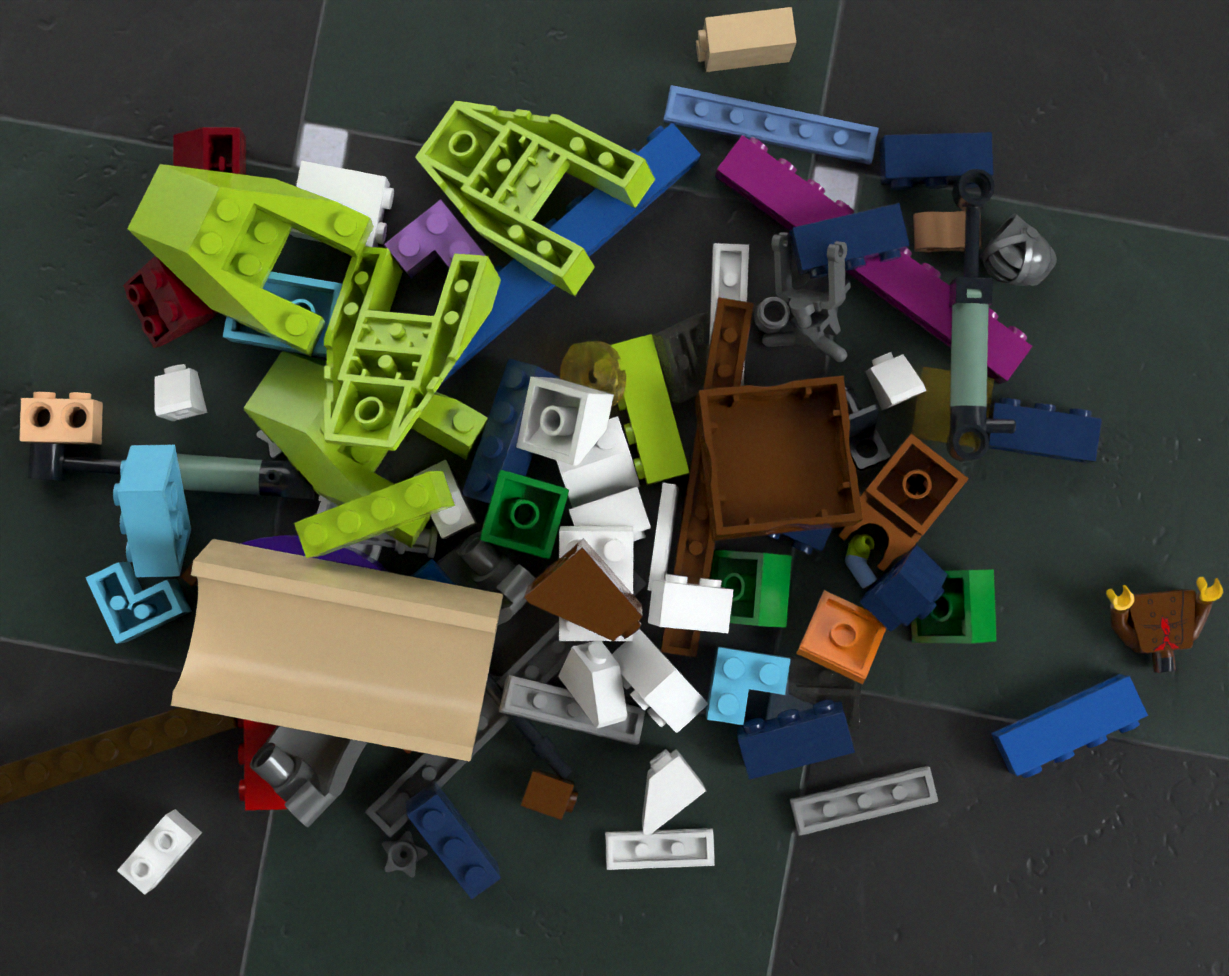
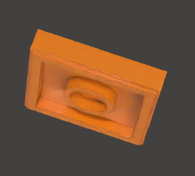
M824 590L796 654L863 684L884 636L886 627L870 611Z

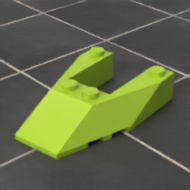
M455 101L415 157L481 236L544 280L573 296L577 294L595 266L584 248L532 221L566 172L633 208L637 207L655 181L644 158L560 115L551 114L550 117L532 115L530 111L517 109L515 112L498 110L496 106Z
M160 164L127 229L209 308L311 356L326 326L323 317L266 291L263 287L292 228L358 259L374 226L371 218L360 212L277 179Z
M364 247L358 259L352 256L324 336V346L326 347L327 366H324V379L327 382V399H324V440L326 443L391 451L397 449L492 311L501 279L488 256L454 253L434 316L390 312L403 271L388 248Z
M282 351L244 406V411L271 442L279 447L294 468L302 473L313 486L316 493L338 506L394 485L374 473L388 450L325 442L324 399H327V382L324 379V366H327V361ZM435 392L411 428L467 460L483 434L488 417L454 398ZM430 516L385 533L412 548L430 520Z

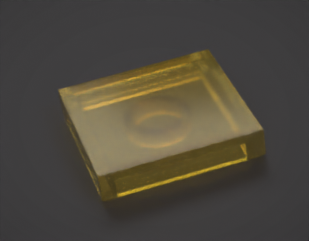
M923 367L921 381L926 391L917 397L911 434L918 439L946 443L950 430L951 371ZM987 377L986 418L989 416L994 378ZM962 434L959 441L960 446L975 448L974 438L969 434Z

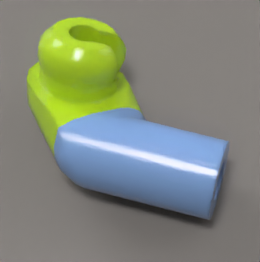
M868 534L854 536L849 542L845 557L847 567L862 589L877 580L867 565L870 550L874 549L875 545L873 538Z

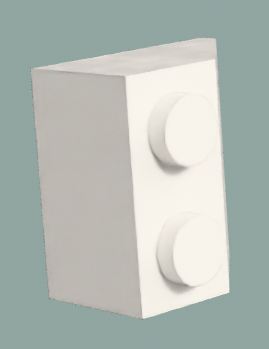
M530 377L516 447L578 466L606 431L614 395L558 378Z
M618 416L608 419L606 431L578 466L557 461L565 487L570 489L568 496L572 508L640 487Z
M665 749L650 761L651 769L648 770L642 814V827L647 837L706 791L701 780L677 749L671 753Z

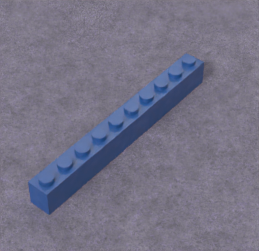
M673 123L665 129L661 125L646 138L648 144L639 152L635 148L631 150V152L646 160L655 178V181L636 208L593 187L595 190L585 198L579 195L565 208L568 213L559 221L553 218L543 227L581 246L590 257L699 162L701 154ZM513 259L504 268L501 265L496 266L495 270L501 281L492 311L442 384L553 289L555 285L544 280L516 259Z

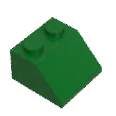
M499 469L479 540L550 559L570 489Z
M714 550L709 579L721 580V587L733 590L729 623L786 628L792 556Z
M994 569L945 571L948 575L941 586L945 591L934 602L936 607L923 620L916 617L911 622L912 643L973 644L996 642Z

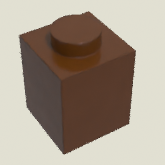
M534 767L521 806L562 820L565 811L572 813L578 792L572 791L574 781L566 778L561 780L555 774Z

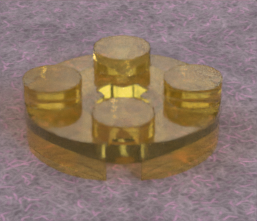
M589 341L573 344L569 347L561 364V380L613 394L611 407L620 401L626 387L625 370L621 371L617 360L621 358L612 346L602 341ZM592 369H594L593 376L597 378V383H590L588 375Z

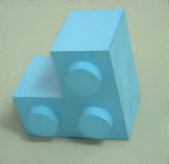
M118 562L86 577L116 644L128 642L192 612L177 579H167L143 591L130 562Z
M716 646L707 700L708 705L706 706L705 713L707 720L743 725L749 689L785 695L790 658Z

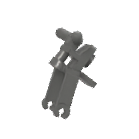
M785 232L774 235L771 245L775 259L776 294L782 300L789 302L794 316L790 322L792 327H795V331L766 333L762 337L763 344L767 347L792 345L806 347L808 345L812 349L822 351L837 362L844 361L847 357L846 350L825 337L824 334L836 336L841 331L835 308L846 299L845 293L851 288L849 280L845 279L846 243L836 241L835 244H829L827 249L828 276L809 278L800 289L795 290L792 287L791 235Z

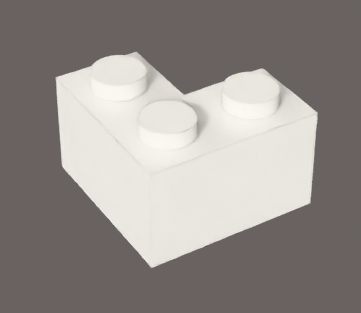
M640 629L633 634V641H626L612 654L620 665L623 687L628 689L632 686L635 689L630 695L643 710H646L649 706L651 707L647 712L661 728L667 723L678 733L708 705L706 700Z

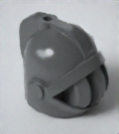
M1016 213L1004 221L979 256L991 277L999 282L1015 286H1034L1040 284L1057 262L1056 254L1045 238Z

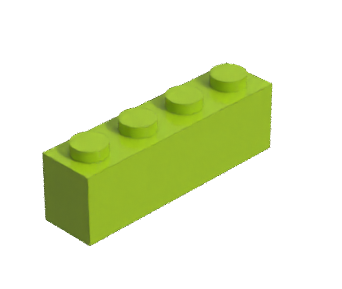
M652 334L610 345L611 354L606 355L605 359L610 377L614 375L618 377L620 389L614 390L619 410H627L630 423L624 424V429L629 445L636 444L639 458L633 459L638 480L645 478L646 484L651 485L688 475V465Z
M428 471L300 520L294 524L306 558L324 556L451 508L455 504L443 471Z

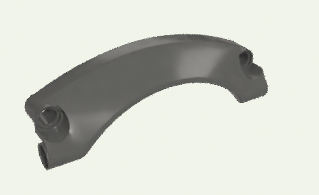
M476 532L436 563L455 585L503 594L498 625L510 620L525 605L527 600L524 596L527 586L535 578L520 564L516 566L493 543L479 540L481 532ZM277 725L264 745L253 756L250 768L286 801L285 807L302 824L309 827L343 792L352 769L367 742Z

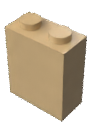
M792 7L706 17L703 30H698V40H696L698 62L705 61L706 72L790 62L796 45Z

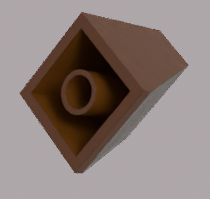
M584 538L531 582L525 592L524 598L530 604L613 642L619 636H622L624 639L628 638L642 625L639 622L643 617L642 604Z

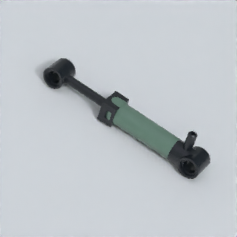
M972 169L964 173L955 183L952 190V197L956 206L965 210L964 277L953 279L950 282L949 307L952 308L950 430L946 447L950 456L960 462H969L984 456L989 446L987 433L1013 434L1016 431V421L1014 419L986 418L989 306L992 304L993 278H978L980 210L984 209V204L994 194L995 185L991 175L981 169ZM971 182L979 186L981 190L980 198H972L966 193V183ZM964 433L971 435L975 440V449L971 453L964 452L960 447V437Z
M31 442L28 469L29 479L65 481L67 471L120 474L122 460L68 456L67 445ZM177 454L184 490L314 500L315 497L313 486L289 461Z

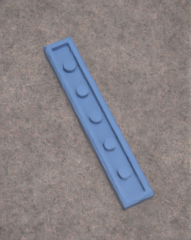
M673 85L670 87L663 121L665 123H673L679 126L738 138L742 135L747 139L754 137L762 143L869 165L872 163L879 129L863 124Z

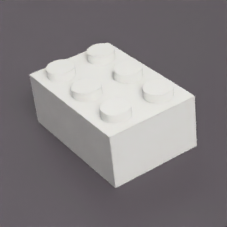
M633 526L560 527L559 558L584 538L633 594ZM559 617V641H611ZM633 634L626 639L619 636L615 641H633Z

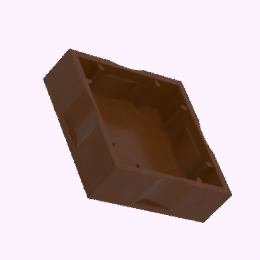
M844 376L795 380L771 387L746 385L698 391L695 397V408L712 541L854 526L863 520L857 472L849 447L850 420Z

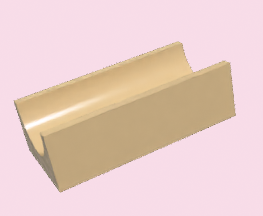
M212 539L193 560L191 575L197 576L198 579L196 617L187 658L180 679L173 690L171 706L471 761L503 594L322 559L306 558V556Z

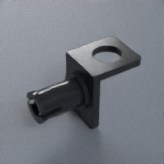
M846 386L845 391L850 420L849 447L856 468L859 471H863L889 460L890 453L875 428L879 412L878 406L875 404L863 409L854 393L853 387ZM862 442H871L877 447V454L872 458H864L857 452V446Z

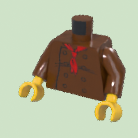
M1199 577L1196 585L1200 592L1197 594L1192 589L1132 594L1128 587L1123 585V593L1117 596L1112 588L1108 589L1106 595L1112 603L1110 606L1111 628L1126 646L1132 648L1133 652H1152L1154 673L1176 671L1174 650L1192 648L1193 641L1198 639L1205 625L1213 602L1222 596L1223 588L1218 578H1215L1214 584L1207 588L1205 578Z

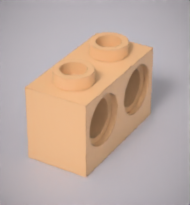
M33 392V398H21L20 441L30 444L31 442L101 445L103 402L91 399L90 393L73 392L69 393V399H56V393ZM47 408L50 412V421L46 426L41 427L38 424L37 417L41 410ZM83 409L86 413V422L83 426L76 428L73 423V416L78 410Z

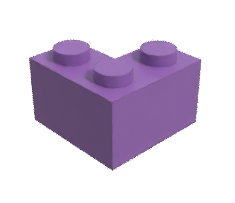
M441 199L384 244L410 278L414 277L438 257L449 269L454 253L486 256Z

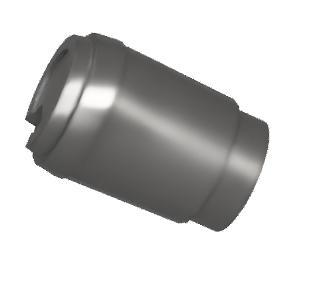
M769 297L763 300L754 312V322L758 329L768 334L783 330L789 319V306L778 297Z

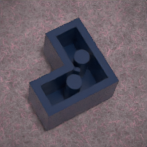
M916 544L868 588L860 603L892 632L898 625L902 624L906 627L916 617L923 620L936 607L934 602L945 591L941 586L948 574Z

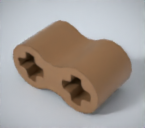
M932 211L913 215L914 251H965V211ZM980 212V229H979V249H982V241H981V212Z

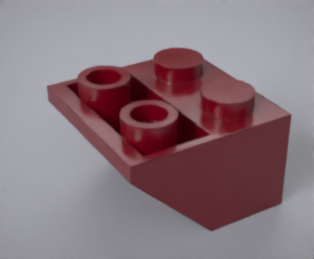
M202 127L174 134L173 166L246 175V136L240 127Z
M156 256L123 285L127 299L133 305L141 321L142 329L146 336H148L153 348L160 347L205 325L218 314V312L209 308Z

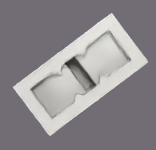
M175 809L160 820L117 871L143 894H146L158 885L202 832Z

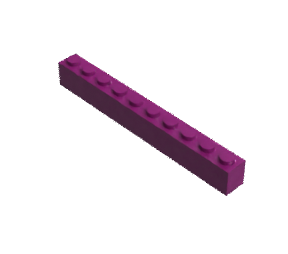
M742 135L717 168L715 174L716 178L789 231L793 227L854 214V210L843 201L837 200L834 202L824 195L825 189L816 181L808 179L806 182L795 174L797 169L790 162L783 158L776 160L767 153L768 148L754 137L747 139ZM907 248L904 252H900L901 258L880 263L879 257L865 260L866 266L845 271L951 348L952 308L949 307L950 286L939 278L941 274L933 266L927 263L920 265L910 257L912 253ZM989 308L987 375L999 384H1002L1009 380L1033 346L1026 342L1027 336L1021 330L1014 326L1007 328L997 321L999 316Z

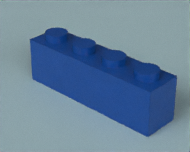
M1119 674L991 734L1009 773L1027 778L1042 771L1041 765L1051 760L1059 763L1070 759L1075 755L1073 750L1086 745L1087 748H1092L1108 740L1107 734L1116 730L1124 733L1140 725L1138 720L1148 716L1130 676Z

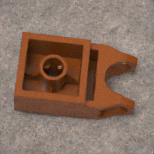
M910 434L860 496L863 520L854 526H846L838 536L845 541L851 532L868 523L877 524L882 527L888 536V547L877 567L884 572L895 558L914 547L969 478L913 434ZM919 475L924 479L922 486L925 488V491L922 494L917 491L913 495L908 491L910 485L906 481L910 476L916 479Z

